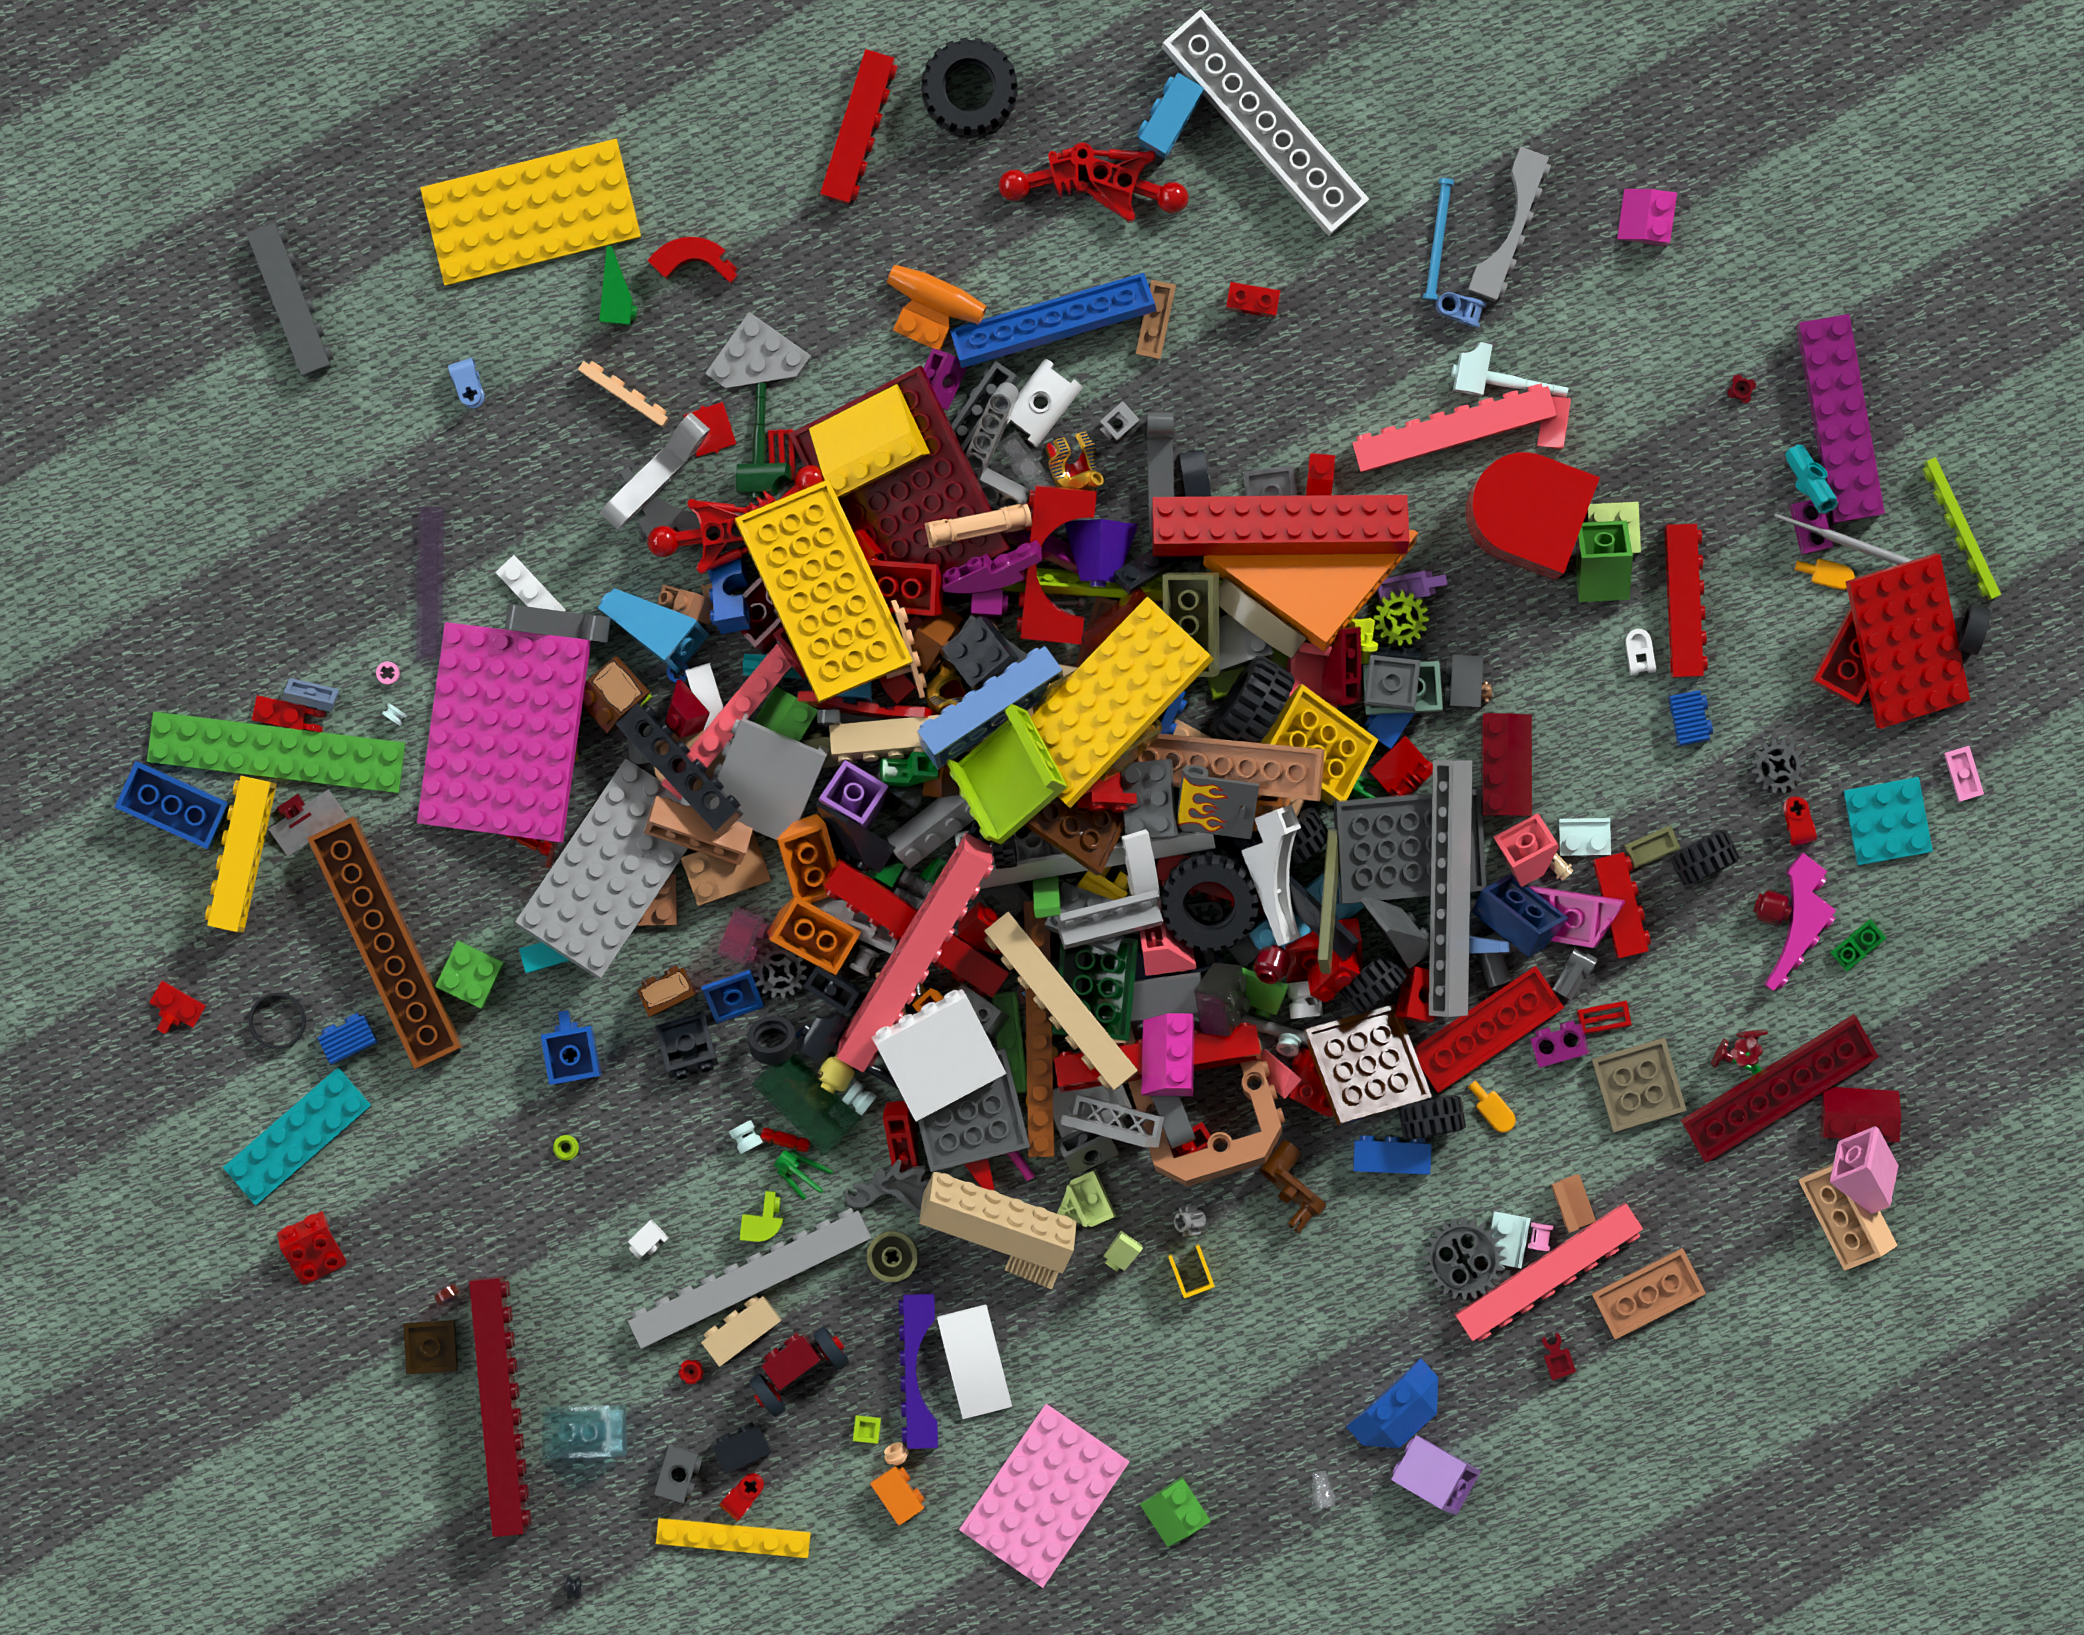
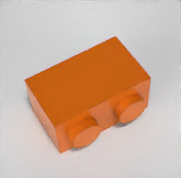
M894 1465L872 1480L870 1485L898 1526H900L924 1509L923 1502L925 1498L918 1488L913 1490L909 1485L908 1481L911 1478L904 1467L899 1469Z

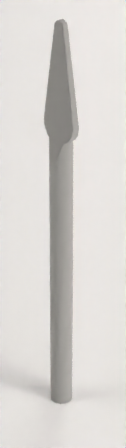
M1774 514L1779 519L1817 533L1827 540L1899 565L1912 561L1910 558L1841 533L1821 529Z

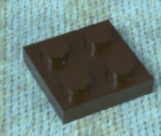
M455 1320L403 1323L406 1374L458 1371Z

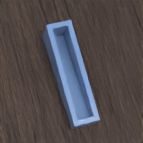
M1469 935V954L1509 952V942Z

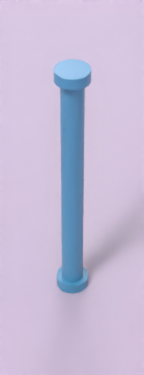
M1439 178L1441 188L1427 288L1426 293H1423V299L1438 300L1436 290L1450 190L1451 186H1454V180L1448 178Z

